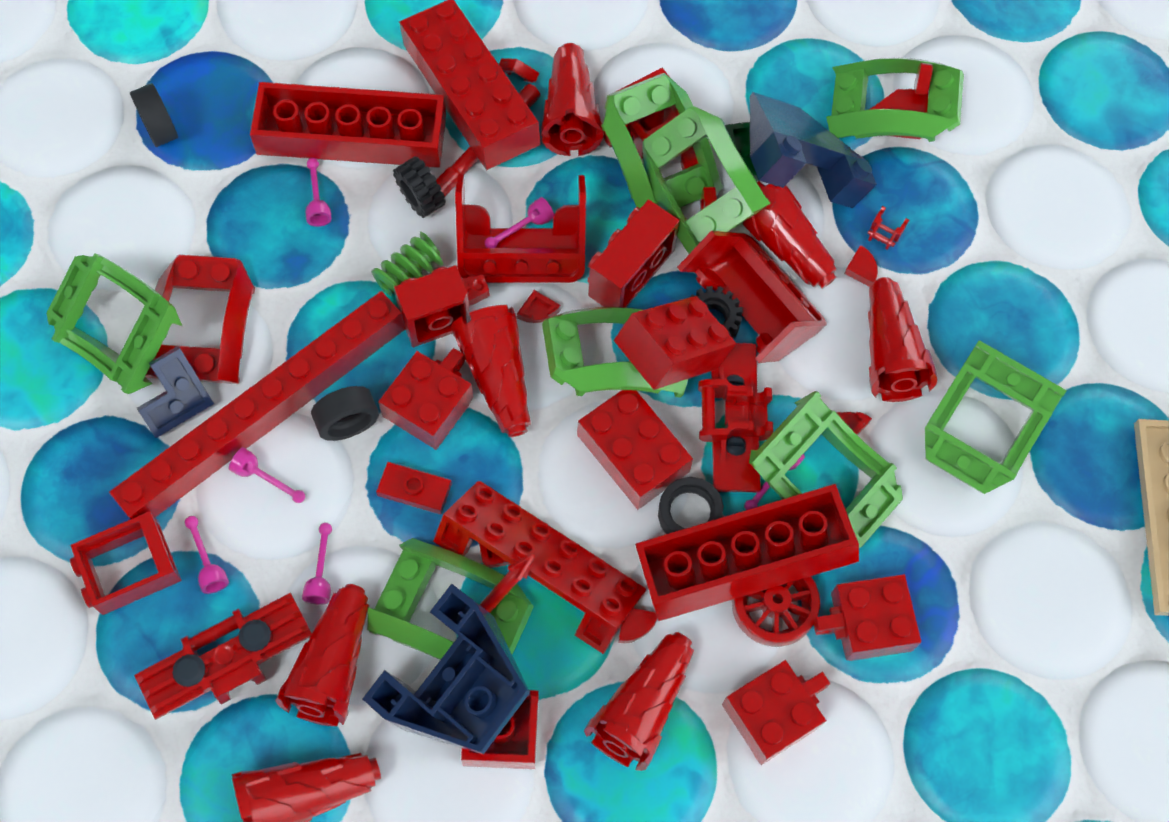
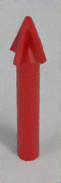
M530 554L509 565L508 570L510 571L479 605L491 613L523 577L527 579L534 554Z

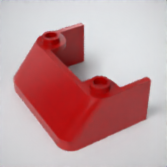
M458 175L455 190L457 268L462 278L483 275L486 283H571L583 276L585 271L586 230L585 175H578V205H564L558 208L553 216V228H520L498 242L496 248H486L485 240L488 237H496L508 228H491L490 215L484 207L480 205H465L464 175Z
M711 230L677 266L680 272H695L697 274V282L704 289L707 286H712L713 290L717 291L718 287H722L724 295L729 290L733 293L732 300L738 298L740 301L739 307H742L743 310L742 316L759 334L756 338L758 345L756 350L759 355L755 358L758 363L780 361L818 334L827 325L826 320L761 245L747 234Z

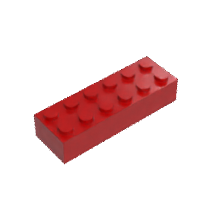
M446 0L399 21L404 47L435 94L444 95L447 112L486 171L541 145L538 120L454 0Z
M259 82L250 137L257 155L401 165L417 156L420 160L424 161L426 167L440 168L446 124L444 95Z
M836 484L635 544L658 622L859 562V543Z

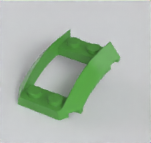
M880 58L832 67L836 73L831 116H826L829 131L838 139L848 136H855L856 139L873 136L897 135L926 138L929 142L935 141V136L948 129L950 132L960 125L964 73L960 69L939 62L913 58ZM920 63L932 64L933 71L929 86L927 113L900 109L865 110L868 76L887 73L917 74Z
M665 73L607 95L604 108L606 109L603 124H601L602 130L605 131L616 154L631 198L634 199L636 207L640 208L648 199L657 205L658 203L654 197L639 153L625 124L672 105L676 106L679 114L693 106L687 92ZM707 137L693 146L698 164L664 178L679 208L701 199L703 187H716V196L723 188Z
M695 106L682 112L643 141V166L654 197L662 209L680 220L677 237L688 254L711 230L730 232L771 204L756 183V179L733 143L722 118ZM708 137L719 160L736 187L687 220L671 194L660 169L699 141Z
M96 253L90 257L86 255L74 257L46 313L48 324L55 328L52 340L61 343L89 361L111 381L117 382L122 387L121 390L126 394H131L153 384L145 377L148 369L151 367L149 362L154 360L163 340L167 337L172 323L182 326L175 307L158 292L127 270ZM100 275L114 282L145 305L120 355L75 327L78 319L83 314L84 307L92 291L98 284Z
M624 307L585 308L563 312L544 320L542 323L550 377L561 385L564 382L575 388L577 396H583L587 392L603 390H636L657 394L664 390L674 392L675 397L681 398L684 395L688 379L653 390L631 361L584 366L577 325L591 323L625 324L632 313L642 311V309Z
M978 340L925 427V459L975 490L986 494L1015 479L1032 446L1067 390ZM975 378L1032 410L1001 464L943 431Z
M814 391L796 401L797 407L758 450H751L749 463L782 499L802 494L785 474L822 434L841 454L872 478L845 509L861 548L903 500L901 485H897L894 472L897 467L870 448L834 410L828 408L821 400L820 393Z
M411 538L399 545L403 551L375 608L368 607L367 630L441 660L454 642L409 623L435 567L439 566L458 573L491 589H494L505 575L452 551ZM518 584L491 611L511 654H513L534 608Z

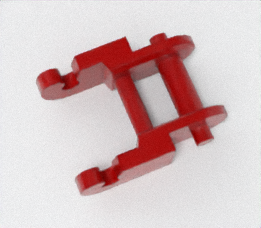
M882 206L871 225V230L867 234L870 235L868 241L874 238L886 244L885 249L888 250L890 246L894 247L895 242H898L909 219L906 218L901 227L893 230L881 224V217L886 207ZM881 228L892 234L889 239L877 233V230Z

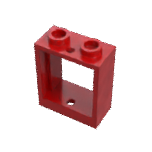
M151 511L70 545L74 557L70 558L72 569L77 577L82 576L85 587L81 589L83 599L88 608L94 607L102 615L182 581L159 521ZM145 536L159 573L105 596L92 558Z

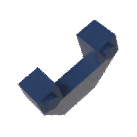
M755 92L750 95V157L759 181L783 188L807 163L817 167L830 202L850 208L855 207L877 185L872 174L871 165L801 108Z
M451 584L431 609L430 613L459 635L417 691H414L405 682L384 670L362 700L382 718L407 732L484 754L529 695L530 691L494 616Z

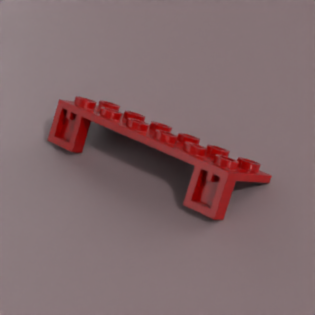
M477 481L443 514L433 540L440 547L465 556L474 539L510 564L530 554H534L528 576L585 612L575 636L602 654L609 648L620 625L646 592L645 587L481 481Z

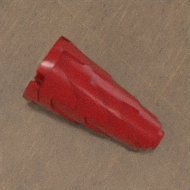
M566 43L559 47L554 54L552 76L548 84V98L545 100L541 135L543 144L550 151L559 155L571 156L570 150H578V156L590 153L600 145L603 139L599 104H596L593 81H590L583 49L574 43Z
M760 181L756 182L771 204L741 224L759 242L762 241L781 261H785L806 284L812 285L814 288L819 285L821 289H824L837 278L834 274L837 268L834 265V259L816 236L818 233L802 212V206L787 185L782 188L772 184L765 186Z
M888 277L879 278L869 288L870 311L868 312L871 360L869 384L874 397L881 393L882 401L903 402L922 396L921 388L928 385L930 392L936 386V369L930 351L925 348L918 325L914 323L909 303L904 300L898 282Z
M495 305L469 312L470 322L464 324L461 316L452 323L453 336L461 353L464 354L481 394L484 395L488 407L494 414L501 432L508 433L509 437L523 435L528 432L527 427L531 425L527 406V391L524 380L525 371L515 311L512 306L508 309L507 305Z
M346 584L337 593H333L309 641L304 644L287 680L278 692L276 703L289 713L291 706L294 705L299 710L297 717L325 726H338L339 722L344 725L349 713L348 705L356 676V663L362 641L361 634L367 617L368 607L370 606L367 604L368 597L365 595V590L362 587Z
M675 632L673 635H665L650 655L647 654L634 673L620 685L609 702L603 705L588 722L584 730L586 737L594 732L596 735L591 743L614 761L626 767H629L632 760L638 761L635 770L639 771L646 770L651 763L662 739L660 735L668 719V714L686 678L684 674L694 653V650L691 648L692 641L687 636L679 632Z
M361 753L339 758H325L301 764L293 762L232 774L235 795L243 822H310L315 816L337 808L350 799L371 792V788L376 786L375 780L381 779L376 757L369 759L367 754L362 755Z

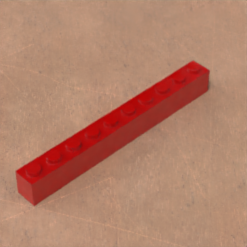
M380 291L113 488L109 493L130 519L149 511L157 517L230 462L240 448L244 447L247 449L403 332L405 326L402 313Z

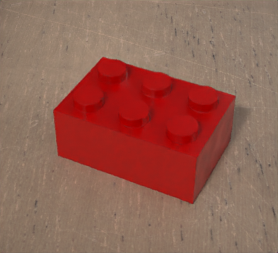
M649 199L641 208L636 207L629 215L627 225L622 230L617 229L610 237L607 248L602 253L598 251L590 260L588 265L590 272L587 280L589 283L588 296L603 307L627 308L675 251L680 220Z
M697 296L632 313L614 339V342L653 390L716 370L737 344L729 335L728 330L718 322L708 310L707 305Z
M621 390L578 420L577 436L637 510L665 491L666 487L675 480L683 478L691 470L692 456L636 390Z

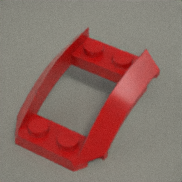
M179 254L158 279L155 291L168 302L173 288L230 292L224 316L220 349L179 346L201 382L239 384L240 359H242L245 328L255 287L241 260ZM161 344L154 360L177 346ZM150 367L145 377L158 379L155 372Z

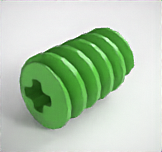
M420 231V238L412 237L410 239L411 246L407 244L402 245L400 248L401 254L398 252L392 253L390 257L391 262L388 260L382 261V270L378 268L372 269L371 273L374 279L389 296L395 293L394 286L400 285L402 281L413 277H423L421 272L423 269L431 274L434 271L431 265L432 262L439 266L444 265L438 248L425 233Z

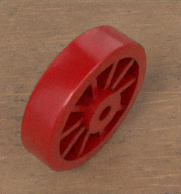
M811 576L787 583L785 587L780 585L763 590V592L759 591L732 600L733 615L740 629L755 642L771 647L791 645L802 639L814 625L815 618L818 617L820 610L819 591ZM793 585L798 593L790 594L788 590ZM748 596L761 601L747 605ZM801 600L802 607L792 604L791 602ZM762 610L763 615L755 622L749 613ZM788 612L800 616L796 623ZM767 617L772 618V631L760 627ZM780 617L788 626V629L779 631Z

